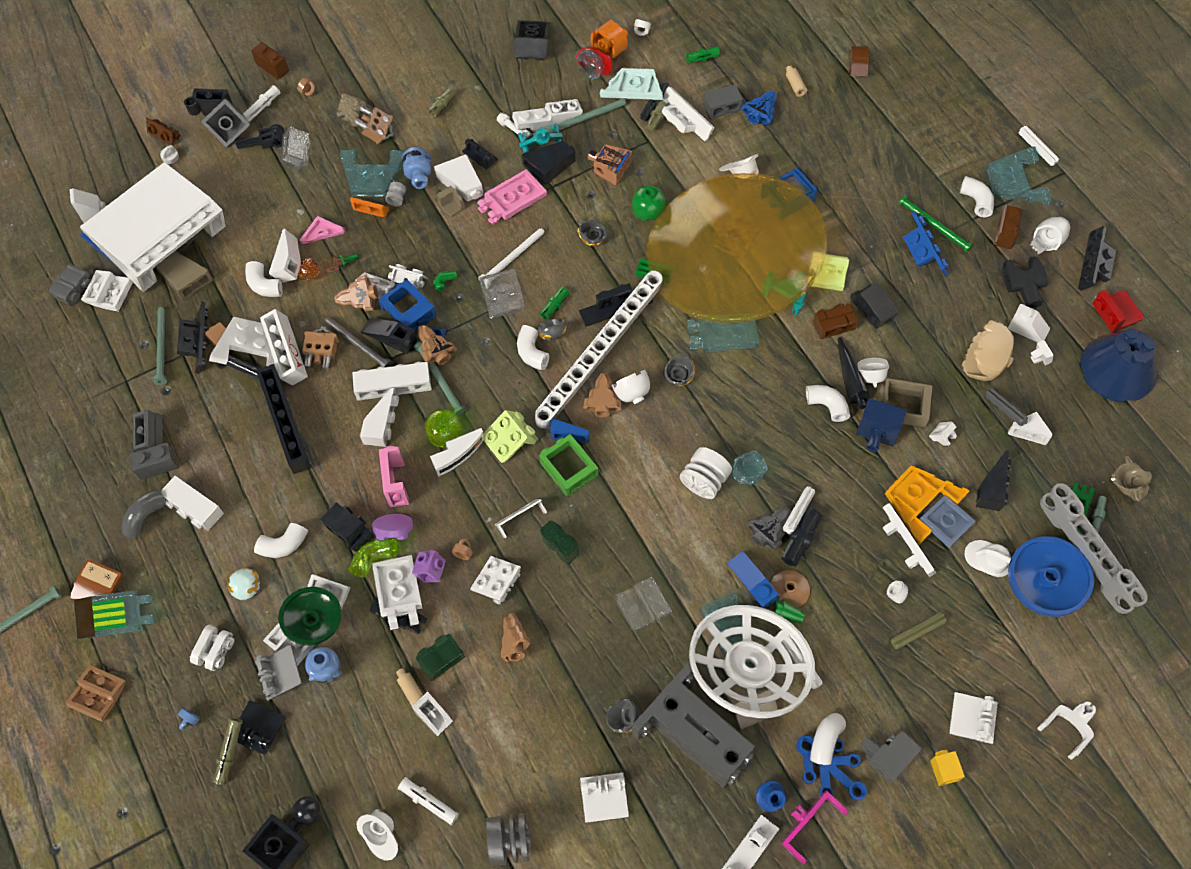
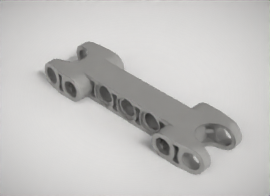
M1061 483L1056 484L1051 489V493H1046L1041 498L1040 505L1056 528L1062 529L1072 544L1088 559L1093 573L1101 582L1100 589L1108 602L1121 614H1127L1134 607L1144 605L1147 601V593L1134 573L1124 569L1083 514L1084 506L1070 487ZM1056 489H1063L1066 496L1060 497L1057 495ZM1051 498L1054 501V507L1048 506L1045 499ZM1077 528L1082 531L1083 535L1077 531ZM1089 545L1094 547L1095 552L1090 549ZM1102 562L1107 565L1108 569L1103 567ZM1133 592L1140 594L1141 602H1136L1133 599ZM1120 599L1128 603V609H1123L1120 606Z

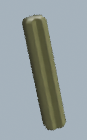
M940 612L893 637L891 644L895 649H899L945 624L947 619Z

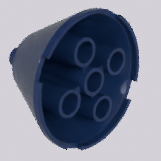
M1133 328L1093 340L1085 348L1080 359V368L1082 367L1084 380L1093 391L1112 401L1123 402L1142 399L1154 388L1158 378V367L1154 350L1155 342L1144 333Z

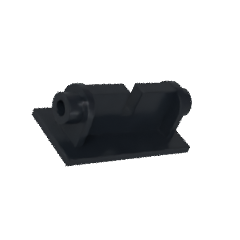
M468 138L465 140L466 148L462 152L487 170L498 160L497 157L473 139Z

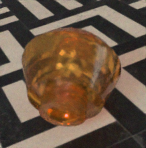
M306 257L301 262L298 272L300 280L316 279L320 272L318 264L311 257Z

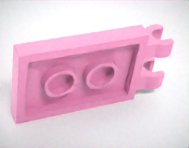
M526 169L484 193L485 198L477 202L480 206L478 210L483 214L491 208L492 211L488 213L490 216L488 221L494 225L501 217L506 220L547 196V191Z

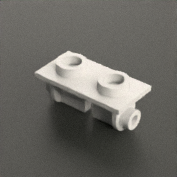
M396 264L395 267L389 265L393 269L388 275V279H391V282L402 283L407 278L419 289L424 286L422 279H428L423 275V271L417 269L409 271L406 270L407 267Z

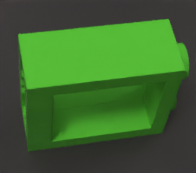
M571 434L567 437H561L555 445L545 448L539 455L540 464L567 497L598 476V467ZM571 446L587 467L565 481L549 460Z

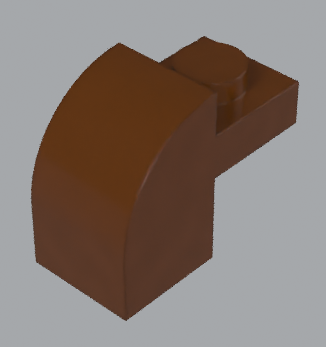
M851 46V50L848 51L850 76L867 77L869 47Z

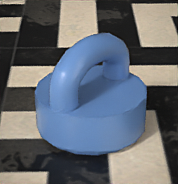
M182 708L178 713L184 719L179 725L181 730L185 728L188 722L196 726L200 720V717L186 708Z

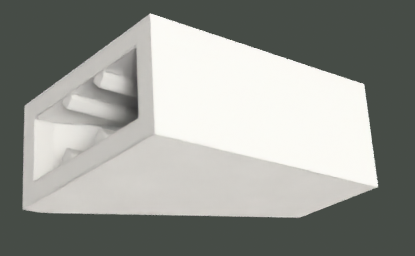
M467 155L434 166L437 179L447 187L452 186L466 201L483 196L482 184Z

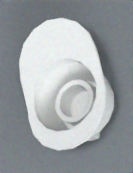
M758 154L724 165L719 168V171L730 170L739 180L750 179L759 173L755 160Z
M866 358L858 362V370L865 383H873L875 388L877 383L886 380L889 369L887 360L883 358Z
M975 540L967 545L964 553L968 564L977 570L995 577H1004L1008 574V567L1012 557L1002 545Z
M379 809L374 810L370 815H362L357 821V829L368 847L378 858L392 860L398 852V844L392 834L394 830L393 820Z

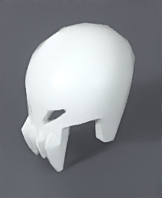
M1051 217L1044 220L1036 228L1030 246H1033V249L1038 251L1037 254L1044 251H1056L1069 236V222L1062 217Z

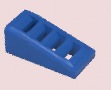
M552 419L550 429L552 440H559L561 437H567L571 434L576 442H589V430Z

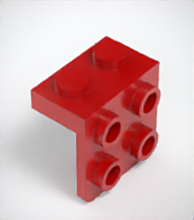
M1106 290L1098 293L1092 303L1112 333L1138 323L1144 318L1143 314L1124 290L1111 295Z

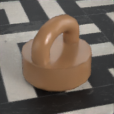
M304 77L300 80L297 89L303 95L311 96L315 91V85L311 79Z
M461 539L452 549L453 555L461 560H469L473 553L470 542L467 539Z

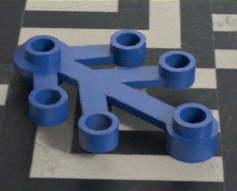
M811 735L801 736L796 743L797 751L804 757L805 772L802 779L806 784H812L816 780V774L813 771V761L810 760L814 737ZM837 739L836 742L841 745V749L834 748V753H840L844 748L843 741ZM808 743L810 744L811 748L809 750L804 749L803 744ZM857 754L833 756L830 765L819 764L821 778L819 796H821L823 789L829 790L830 794L833 795V790L830 787L829 773L848 789L851 799L860 801L866 796L867 788L863 783L853 782L835 766L848 765L850 768H857L861 763V759ZM850 758H856L857 764H852ZM806 774H811L813 776V780H807L805 777ZM853 789H859L860 796L854 795Z

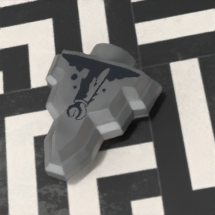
M785 507L776 510L772 515L764 514L760 518L754 517L750 520L747 526L753 533L751 538L754 543L759 547L766 545L776 551L782 544L781 538L785 534L783 526L792 511Z

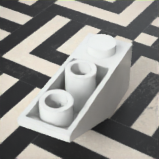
M286 229L282 230L269 271L271 276L275 279H280L282 283L297 279L301 266L298 240Z
M390 388L365 417L360 434L364 445L386 447L387 440L391 439L390 426L395 421L394 408L399 403V396L396 395L394 388Z

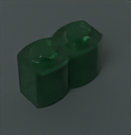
M550 520L540 529L542 542L547 548L555 551L561 561L570 564L579 555L577 541L572 536L564 533L558 523Z
M450 634L439 636L434 641L435 644L429 648L424 647L417 653L418 656L415 659L430 681L437 679L465 658L464 652Z

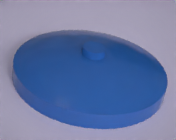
M1044 536L1025 542L1013 554L1008 567V579L1015 596L1028 609L1044 616L1062 617L1076 612L1088 601L1093 591L1094 575L1088 559L1076 546L1060 538Z

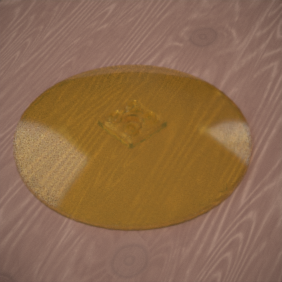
M739 173L723 175L705 180L688 188L666 206L656 219L649 234L646 252L649 272L657 271L662 275L659 292L670 304L692 317L718 323L753 321L786 308L810 288L818 277L826 257L827 234L818 208L805 193L788 182L761 174ZM733 234L739 235L737 238H730Z

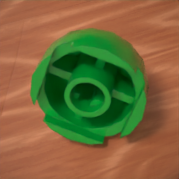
M651 185L639 188L632 198L633 214L643 221H647V219H653L654 221L662 217L666 210L664 193L659 188Z

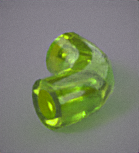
M387 538L385 540L375 539L366 543L356 552L348 571L357 577H367L372 563L376 560L396 558L399 551L398 541Z

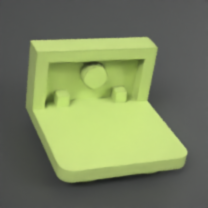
M505 410L483 433V440L502 463H506L524 443L534 445L539 440L535 435L534 429L524 422L523 415L517 411Z

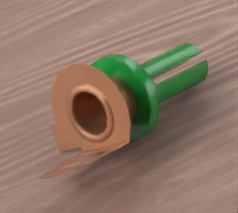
M357 254L344 258L340 255L339 259L333 257L335 267L329 268L326 271L333 272L330 271L333 268L339 270V266L344 268L346 263L358 260Z

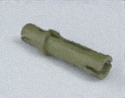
M232 717L228 720L229 723L220 757H217L216 760L218 765L213 779L215 784H227L230 766H233L234 763L233 755L243 722L239 718Z

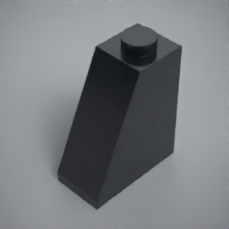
M564 141L534 149L521 155L523 166L546 185L576 161L574 147Z

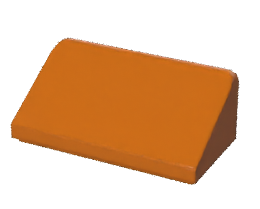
M353 197L350 198L353 210L386 218L389 211L388 206Z

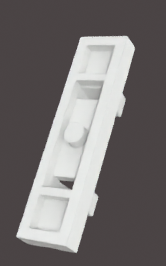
M890 503L884 506L883 509L891 521L883 527L884 531L888 536L898 531L912 551L913 555L905 560L908 567L911 569L920 564L929 577L936 574L934 568Z
M761 815L722 869H751L779 828ZM751 840H755L759 844V847L756 844H754Z

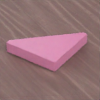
M317 216L301 237L300 242L301 244H306L344 234L346 231L344 227Z

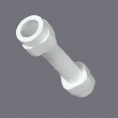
M500 113L498 115L497 121L503 127L507 126L517 134L519 132L522 134L524 131L527 140L533 137L527 129H517L515 123L510 120L507 114Z

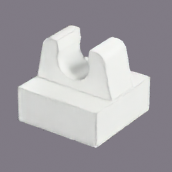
M1045 340L1038 342L1036 350L1031 353L1032 356L1030 357L1033 363L1036 364L1041 361L1045 365L1052 363L1053 353Z
M952 421L939 423L929 437L933 441H938L943 446L950 445L948 437L950 439L957 437L954 431L956 426Z

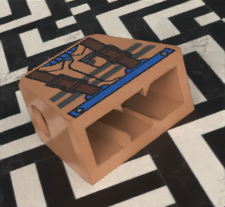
M604 145L600 153L591 150L588 159L594 162V172L617 185L631 163V151Z

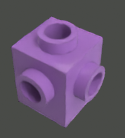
M435 550L419 552L412 574L423 583L439 582L446 560Z

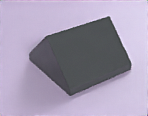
M226 98L201 121L225 147L232 143L250 125L242 111Z

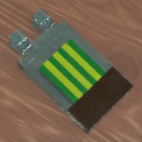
M137 590L73 599L77 640L141 631V625L155 623L154 615L141 616L140 604L153 603L152 595L138 596Z

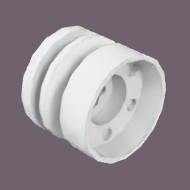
M700 447L692 456L691 463L687 464L685 470L681 472L680 479L693 493L706 499H713L717 495V491L721 489V483L725 482L732 472V467L717 452Z

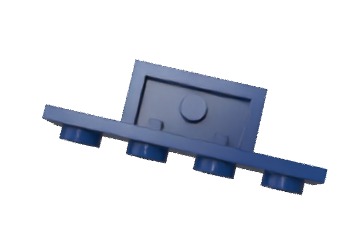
M914 211L911 214L918 228L903 236L917 265L922 267L936 259L942 272L946 276L950 275L947 270L949 268L945 258L941 259L939 255L942 253L937 243L933 244L932 242L934 237L929 229L926 231L924 227L927 225L922 215L918 216Z

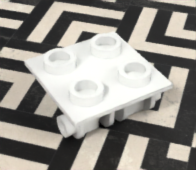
M490 556L470 590L493 598V601L500 605L501 602L505 601L506 591H511L509 586L513 587L515 581L520 576L521 567Z
M955 692L949 734L993 744L998 702L993 701L994 698L991 696H985L982 699Z
M623 773L580 778L585 823L629 817Z

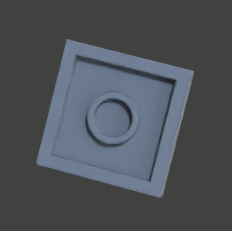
M946 495L920 518V521L932 530V533L949 548L976 522Z

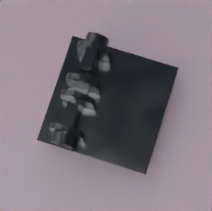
M249 700L239 718L243 722L237 743L266 755L286 716Z

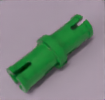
M719 47L701 48L699 51L686 53V61L690 64L719 57Z
M561 286L555 295L548 299L547 305L539 313L543 319L549 320L553 313L560 309L561 303L570 294L568 289Z

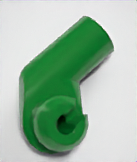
M456 271L440 272L433 281V287L437 291H442L446 280L457 278Z

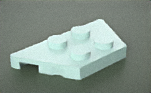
M621 68L617 75L609 81V86L605 90L602 89L600 91L602 98L663 100L662 91L660 90L654 69Z

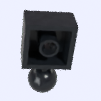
M310 796L299 798L293 805V818L288 824H285L278 817L271 814L242 852L263 869H292L311 845L298 834V831L303 825L313 824L319 818L321 812L319 802ZM276 844L280 845L278 851H276V849L274 848Z

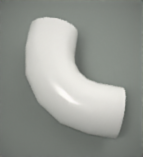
M965 176L960 194L970 196L976 201V215L984 218L991 216L994 209V196L991 190L983 182Z
M251 261L246 263V280L252 291L265 297L282 296L283 288L280 279H266L264 277V265L260 262Z
M523 325L517 340L519 356L524 363L543 371L548 365L549 353L540 351L535 347L539 331L533 327Z
M825 385L806 386L808 405H826L834 422H841L850 418L849 407L845 397L836 389Z
M290 523L286 532L280 538H270L261 535L255 544L254 552L270 558L288 556L299 548L308 530L298 524Z
M831 713L820 722L813 740L810 755L811 761L823 765H830L832 763L837 738L846 727V721L842 715Z

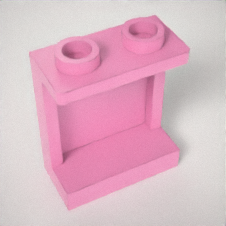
M387 446L384 449H379L383 492L390 508L409 505V497L403 482L395 483L394 468L405 466L399 447Z

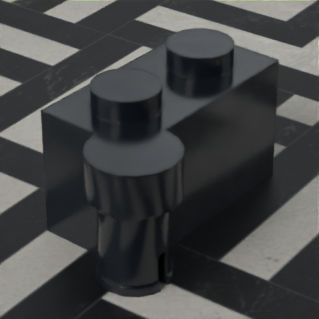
M878 282L873 286L869 284L864 289L857 290L850 295L853 304L865 313L868 322L876 329L894 319L899 313Z
M336 502L320 518L324 526L340 540L348 544L355 553H358L367 542L369 543L375 537L366 528V521L359 515L355 517L353 511L346 505L342 507Z

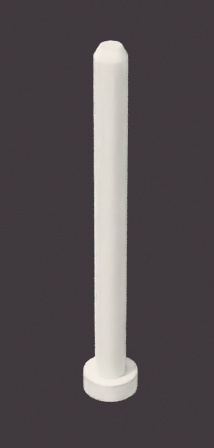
M542 228L538 229L486 275H480L478 277L480 283L487 287L490 284V280L544 234V230Z

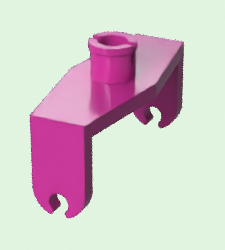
M824 791L807 811L799 804L795 808L796 810H793L790 814L798 822L780 844L802 864L807 862L806 859L789 842L810 820L823 802L827 799L843 815L848 813V810L828 791Z

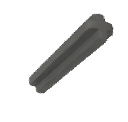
M990 389L986 391V398L1018 425L1023 426L1028 423V417L996 390Z

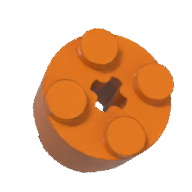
M609 20L591 34V45L601 49L603 53L608 54L611 59H614L627 49L628 32L613 20Z

